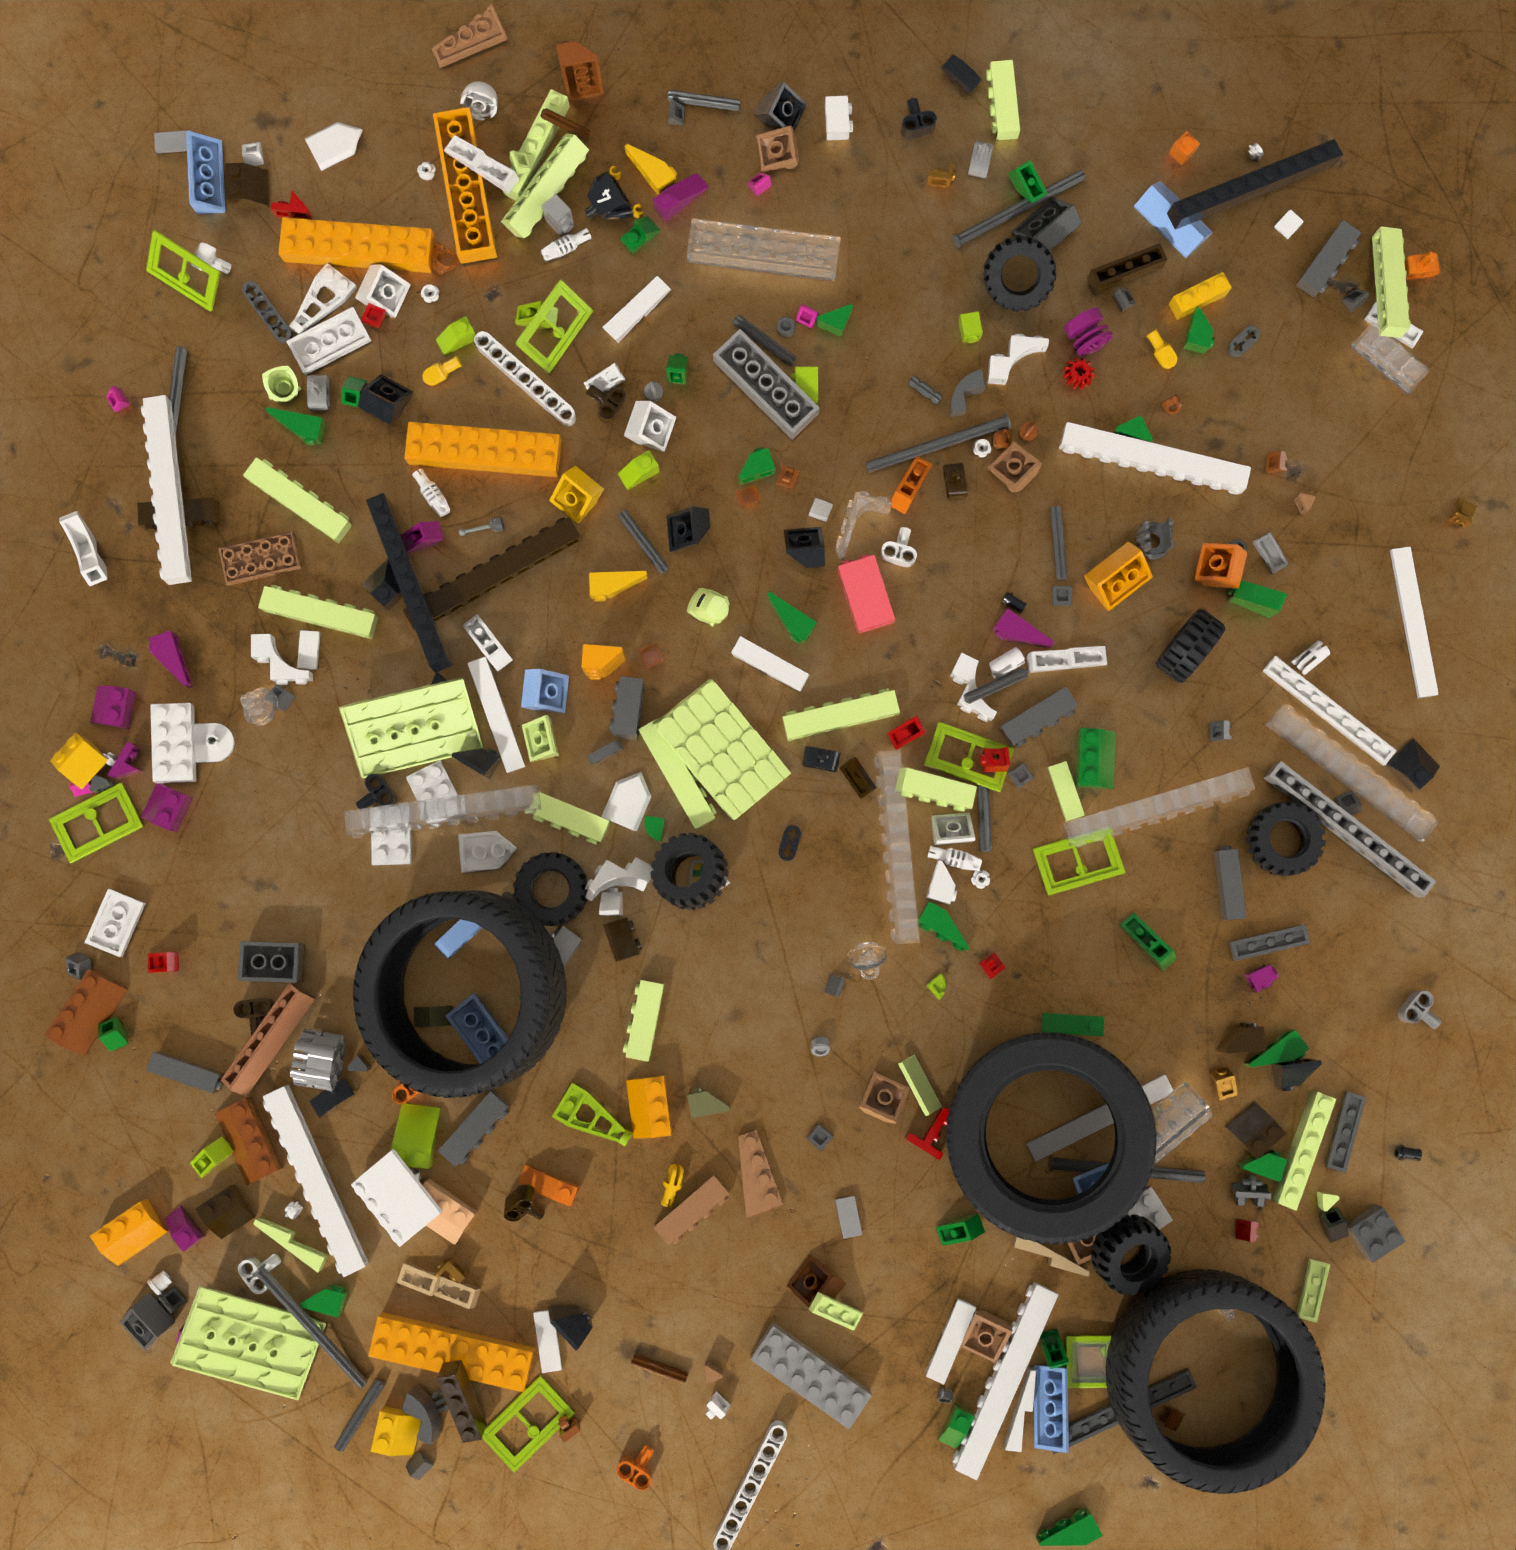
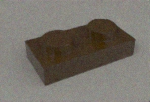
M856 757L851 758L839 767L860 799L877 788Z

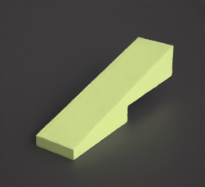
M262 1217L255 1219L253 1224L317 1273L323 1269L328 1254L293 1240L296 1234L295 1231Z

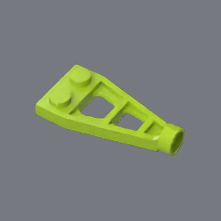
M573 1082L552 1115L553 1118L568 1127L616 1141L624 1147L633 1134L625 1129L590 1092ZM582 1104H588L595 1111V1117L589 1123L580 1121L576 1117ZM600 1116H603L611 1123L612 1127L608 1132L595 1127ZM620 1132H623L622 1137L619 1138V1137H618L619 1133H620Z

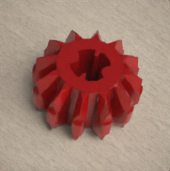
M1075 357L1073 362H1067V367L1063 369V372L1066 373L1063 375V379L1068 380L1067 386L1072 383L1073 389L1079 386L1081 390L1084 389L1085 385L1090 386L1091 380L1095 378V375L1092 374L1095 368L1089 367L1091 361L1085 363L1084 357H1082L1081 361Z

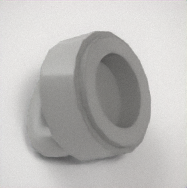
M653 381L648 383L644 389L646 399L651 402L659 401L663 396L662 386Z
M826 1037L814 1038L811 1041L812 1054L820 1057L829 1054V1039Z

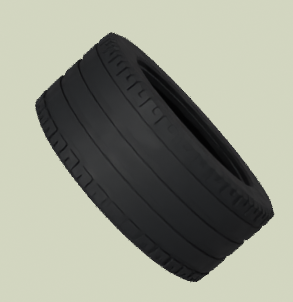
M1054 1032L1032 1033L1010 1039L988 1051L969 1069L952 1099L947 1119L946 1142L948 1157L955 1179L965 1197L985 1219L1013 1236L1032 1242L1050 1244L1072 1243L1091 1238L1119 1222L1135 1206L1146 1189L1153 1171L1157 1148L1155 1120L1149 1100L1141 1084L1130 1069L1114 1054L1094 1042L1078 1036ZM1043 1070L1070 1073L1089 1083L1106 1102L1115 1128L1113 1155L1103 1175L1095 1184L1082 1193L1057 1200L1036 1198L1019 1191L1009 1184L993 1164L986 1141L988 1114L999 1093L1015 1079Z

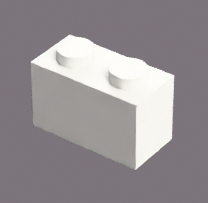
M848 96L825 97L827 140H848L849 133L853 132V121H849V115L852 114V103H848Z

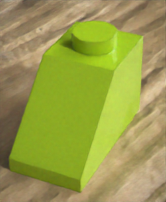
M537 301L518 306L515 324L527 327L544 302ZM553 306L546 315L555 326L558 320V308ZM543 320L538 328L547 329L552 327Z
M465 316L450 324L436 341L446 357L475 342L476 334Z
M795 367V373H791V380L818 406V367Z
M650 450L629 462L618 475L626 489L629 490L659 473L660 469Z
M220 1137L205 1147L190 1164L198 1175L203 1178L225 1161L234 1151L231 1149L230 1143L225 1141L223 1137Z

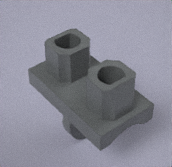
M1249 1174L1248 1179H1242V1183H1231L1236 1205L1244 1206L1246 1205L1247 1198H1253L1252 1202L1255 1206L1264 1207L1266 1200L1271 1199V1192L1268 1191L1267 1185H1263L1262 1180H1256L1255 1174Z

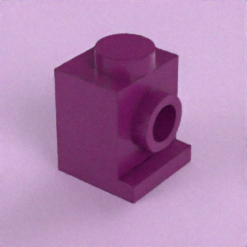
M1263 965L1245 974V977L1252 991L1260 992L1262 991L1260 987L1262 989L1273 985L1272 981L1276 980L1279 975L1271 965Z

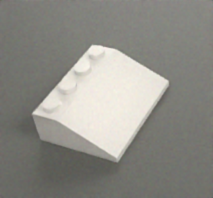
M394 1149L351 1184L355 1193L361 1197L367 1208L372 1211L380 1225L386 1229L391 1239L399 1247L443 1212Z

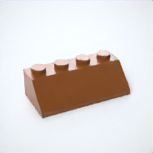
M564 41L556 45L568 101L604 94L597 54L575 41Z
M88 969L44 1036L63 1048L85 1056L98 1037V1024L109 1020L128 989L98 969Z
M252 1097L236 1102L215 1114L226 1140L234 1151L232 1154L246 1185L283 1168Z

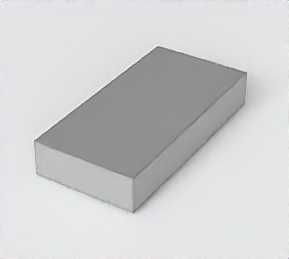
M187 131L154 133L156 153L187 151Z
M1271 532L1253 541L1271 575L1289 565Z
M851 1195L835 1199L843 1239L863 1235L855 1196Z

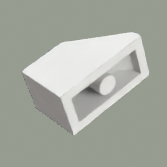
M938 860L926 898L949 905L951 901H955L957 891L954 890L956 885L943 861Z

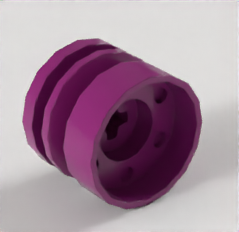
M1097 307L1074 317L1063 328L1070 340L1077 339L1073 347L1078 349L1077 354L1079 357L1098 351L1114 337L1113 333L1108 331L1109 326L1107 324L1099 326L1104 321V317Z

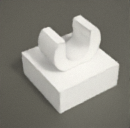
M716 1391L706 1405L708 1407L706 1415L710 1419H713L715 1415L722 1419L731 1405Z

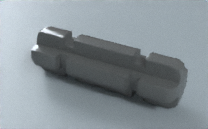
M914 375L909 380L908 384L911 387H916L918 392L928 399L931 398L933 403L938 404L941 401L942 394L937 391L935 392V389L924 381L921 382L917 376Z

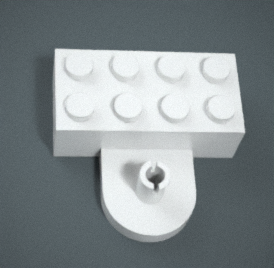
M191 703L151 704L153 782L157 784L197 782L196 763L223 761L233 752L235 740L232 732L224 725L218 723L195 724L194 705Z

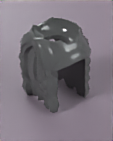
M1167 518L1164 524L1145 520L1136 531L1137 537L1135 540L1137 542L1136 546L1142 550L1145 558L1157 560L1165 556L1168 551L1174 549L1175 541L1173 540L1172 529L1174 523L1172 519ZM1150 534L1159 536L1160 545L1158 547L1151 548Z

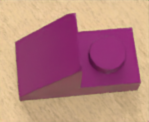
M127 742L109 771L108 776L118 779L143 772L131 765V762L137 759L140 747Z

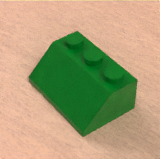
M1080 728L1077 730L1075 787L1114 789L1116 732L1095 728Z

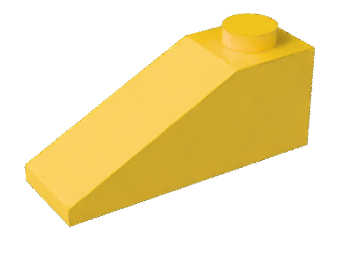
M629 144L625 145L626 155L657 195L677 183V173L672 166L668 167L664 161Z
M647 571L589 573L590 597L597 602L606 601V598H612L648 578Z

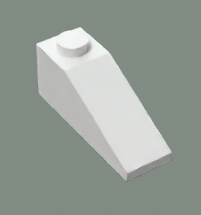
M478 614L462 625L497 671L513 661Z
M608 888L607 892H602L599 915L623 916V892H618V888Z

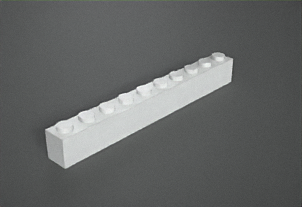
M166 395L143 398L141 412L143 417H145L143 430L145 435H147L145 447L149 453L147 465L151 471L149 483L153 489L151 501L155 507V513L153 514L154 523L157 525L155 537L160 550H157L158 559L161 561L162 566L159 569L160 577L168 585L191 582L172 404Z
M1067 422L1064 426L1059 449H1063V452L1068 454H1074L1075 452L1085 458L1095 457L1105 463L1115 462L1121 467L1132 466L1136 467L1138 471H1152L1158 476L1168 475L1178 481H1192L1191 483L1194 485L1205 484L1209 485L1211 489H1225L1231 494H1240L1246 490L1251 471L1249 466Z
M283 1086L263 1096V1106L272 1116V1126L280 1134V1144L288 1152V1162L296 1170L295 1177L304 1188L303 1195L306 1201H310L312 1206L311 1213L314 1219H318L320 1224L319 1231L322 1237L327 1239V1248L330 1255L335 1257V1266L338 1273H342L343 1277L366 1267L369 1262L290 1086Z
M1035 1281L1026 1290L1025 1296L1027 1298L1024 1304L1021 1303L1018 1308L1017 1314L1019 1316L1016 1322L1013 1321L1011 1324L1012 1333L1002 1350L1000 1359L998 1358L996 1364L993 1365L994 1373L992 1377H988L985 1383L986 1391L984 1395H980L976 1406L978 1409L974 1414L975 1418L967 1436L961 1442L960 1450H956L952 1458L956 1471L975 1480L980 1475L1058 1297L1054 1290Z

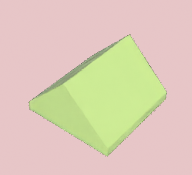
M548 715L522 725L530 762L559 756L552 721Z

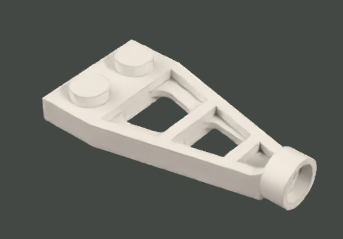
M326 263L315 276L289 328L297 335L307 331L345 303L357 289L356 284ZM324 286L335 293V297L328 303H322L317 299L320 289ZM311 303H315L321 308L314 317L306 314V310Z

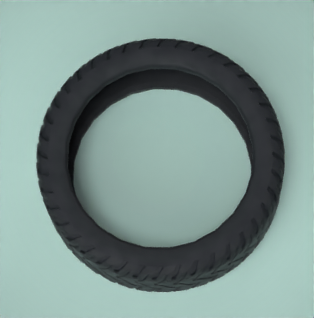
M477 890L443 891L426 894L396 908L375 928L366 942L359 957L354 978L353 1005L356 1022L361 1036L374 1059L390 1076L397 1081L399 1080L401 1084L410 1089L413 1088L414 1091L435 1097L462 1098L473 1094L477 1095L518 1079L525 1072L531 1070L545 1056L546 1051L549 1050L559 1032L565 1013L564 1009L567 998L565 970L559 950L552 936L544 925L519 903L495 893ZM456 918L473 922L491 932L507 949L515 963L520 980L521 1005L516 1025L507 1042L493 1057L481 1064H464L452 1061L431 1050L416 1033L408 1018L404 1003V977L407 964L416 946L431 930L446 921Z
M1199 1269L1179 1272L1176 1275L1163 1278L1160 1283L1157 1282L1154 1288L1151 1290L1147 1289L1145 1293L1139 1294L1118 1320L1111 1335L1106 1357V1386L1109 1401L1119 1425L1130 1441L1160 1472L1188 1488L1208 1493L1231 1494L1253 1490L1272 1482L1293 1467L1306 1452L1319 1428L1325 1404L1324 1393H1326L1324 1367L1321 1362L1322 1357L1318 1347H1316V1341L1311 1332L1308 1331V1327L1291 1307H1288L1284 1301L1257 1284L1239 1275L1235 1276L1232 1273L1220 1272L1219 1270ZM1213 1309H1236L1250 1313L1263 1325L1272 1342L1277 1361V1383L1272 1402L1263 1418L1247 1434L1231 1443L1215 1447H1192L1175 1442L1163 1435L1153 1418L1148 1398V1384L1154 1355L1164 1338L1179 1323L1197 1313Z

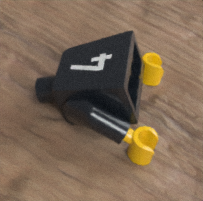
M611 166L610 172H604L593 180L590 191L587 194L592 204L585 209L590 219L597 214L606 220H622L632 216L641 218L644 212L636 211L641 209L640 204H636L633 209L630 208L632 205L617 182L621 177V172L615 173L617 171L616 166Z

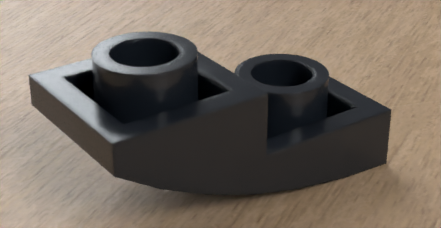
M952 55L941 66V69L952 82L957 80L967 94L972 92L982 81L980 76L969 65L955 55Z
M344 1078L337 1082L333 1091L324 1090L309 1102L318 1117L321 1118L335 1110L338 1105L354 1097L355 1094Z

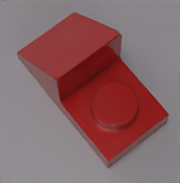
M293 190L291 191L290 204L285 201L271 202V211L275 217L312 220L313 216Z
M917 715L887 734L897 750L922 737L926 730Z
M178 952L148 954V973L179 971Z

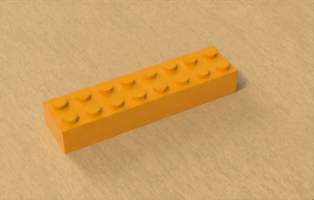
M470 107L433 113L459 261L463 264L498 258L484 178L444 151L454 135L478 148Z
M282 217L278 254L284 262L317 265H326L328 263L331 266L356 268L383 265L389 270L432 273L435 235L432 229Z
M408 422L404 459L409 465L558 477L562 440L559 434Z
M382 1312L377 1318L368 1356L438 1373L444 1362L462 1360L469 1380L524 1392L528 1382L535 1347Z

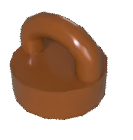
M1176 394L1162 401L1161 405L1168 414H1176L1181 409V400ZM1176 404L1177 407L1171 410L1170 406Z
M1024 423L1019 430L1020 439L1024 442H1032L1036 439L1038 428L1035 423Z
M1000 429L994 433L992 443L996 449L1010 446L1011 435L1008 430Z

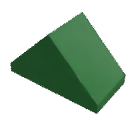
M849 304L817 316V326L842 337L852 315L853 305Z
M1141 415L1117 426L1113 432L1114 434L1152 442L1153 440Z
M1058 1329L1042 1332L1039 1339L1047 1366L1053 1369L1068 1365L1069 1360Z

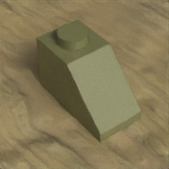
M702 1087L691 1089V1093L687 1094L691 1118L730 1111V1105L708 1090H702Z

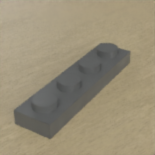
M1306 924L1229 942L1233 961L1310 944Z
M1345 1091L1325 1167L1346 1173L1366 1097Z

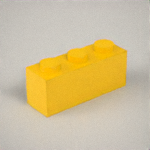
M1221 272L1173 296L1169 306L1176 319L1179 320L1193 313L1196 307L1203 308L1225 297L1232 287L1225 274Z

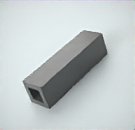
M1231 846L1219 847L1220 851L1214 852L1222 921L1246 918L1238 849H1231Z
M161 1051L152 1053L146 1070L212 1094L217 1093L224 1085L221 1081L224 1073Z

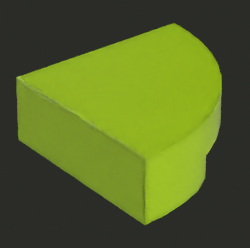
M942 973L938 974L926 985L938 1000L943 997L946 988L945 978Z

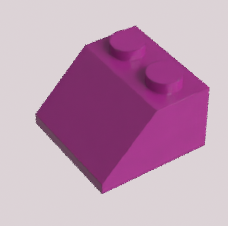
M97 686L90 723L129 729L136 692L122 687Z
M156 783L141 818L169 831L177 832L193 797L161 783Z

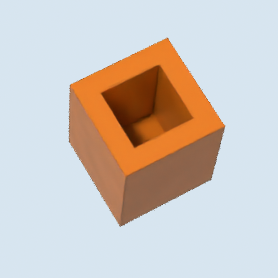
M1186 131L1173 144L1169 154L1183 165L1195 154L1200 143Z

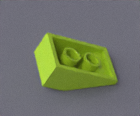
M410 1103L401 1105L391 1150L394 1149L407 1166L424 1169L432 1167L441 1108Z

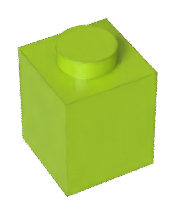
M979 311L960 314L958 323L962 342H977L983 334Z

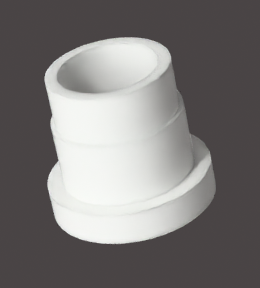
M164 1270L153 1279L150 1278L147 1281L150 1288L158 1296L163 1294V1290L173 1282Z

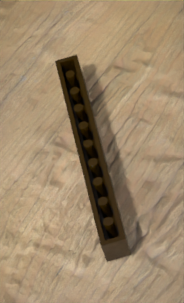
M570 517L558 519L555 525L550 528L548 526L542 528L539 534L524 538L522 540L523 543L508 547L505 553L492 556L489 562L474 566L472 568L473 571L458 575L455 581L442 584L439 590L435 592L430 591L426 593L436 622L582 541ZM406 607L405 609H403V612L405 613L412 628L415 630L410 614Z

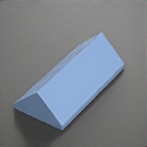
M187 131L189 203L197 214L224 213L225 191L222 140Z
M1159 181L1150 186L1134 205V208L1187 258L1213 232L1201 220L1175 230L1167 212L1173 203L1180 199L1162 181Z
M473 993L445 1015L480 1064L493 1057L508 1040L507 1035L476 993Z
M1034 1365L1036 1370L1034 1448L1069 1453L1068 1368L1061 1366L1050 1369L1047 1365Z

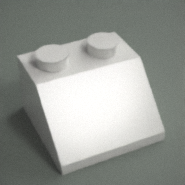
M370 265L355 298L365 305L370 303L387 311L386 315L396 318L411 284L383 265Z
M636 401L624 436L637 444L665 452L676 416L651 401Z

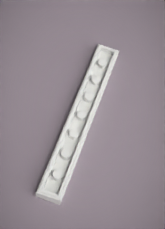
M1411 547L1390 550L1417 698L1439 695Z
M1274 656L1263 669L1266 675L1381 765H1386L1397 751L1277 656Z
M1162 1075L1142 1085L1150 1105L1175 1093L1166 1075ZM1104 1104L1027 1142L1026 1145L1034 1161L1036 1162L1114 1123L1107 1104Z

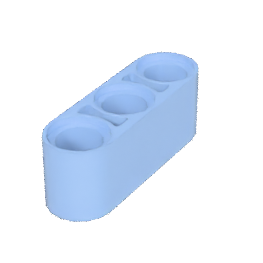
M460 919L434 945L449 959L482 927L473 922Z

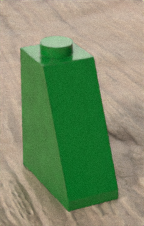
M1241 580L1239 588H1229L1228 594H1230L1228 601L1269 619L1281 611L1287 596L1284 592Z

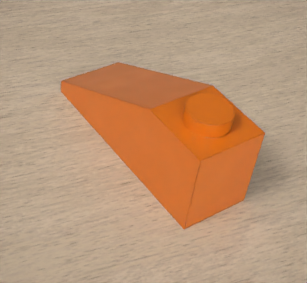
M915 457L897 487L889 506L906 514L933 464L920 457Z
M526 1164L518 1181L519 1184L531 1185L534 1187L535 1192L570 1207L580 1186Z

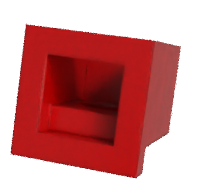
M1008 747L984 749L979 757L980 765L983 766V772H1006L1010 766Z

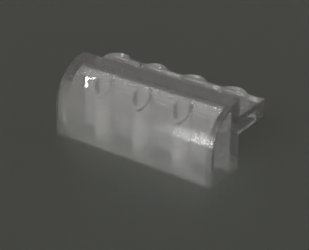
M1373 321L1350 346L1407 395L1418 386V383L1430 371L1425 364L1395 339L1389 336H1380L1379 326Z
M1186 1081L1151 1109L1154 1115L1157 1134L1154 1165L1213 1116L1206 1102Z

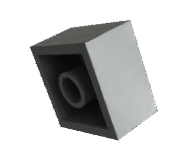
M1377 1204L1347 1223L1349 1235L1363 1257L1372 1263L1406 1242L1385 1208Z

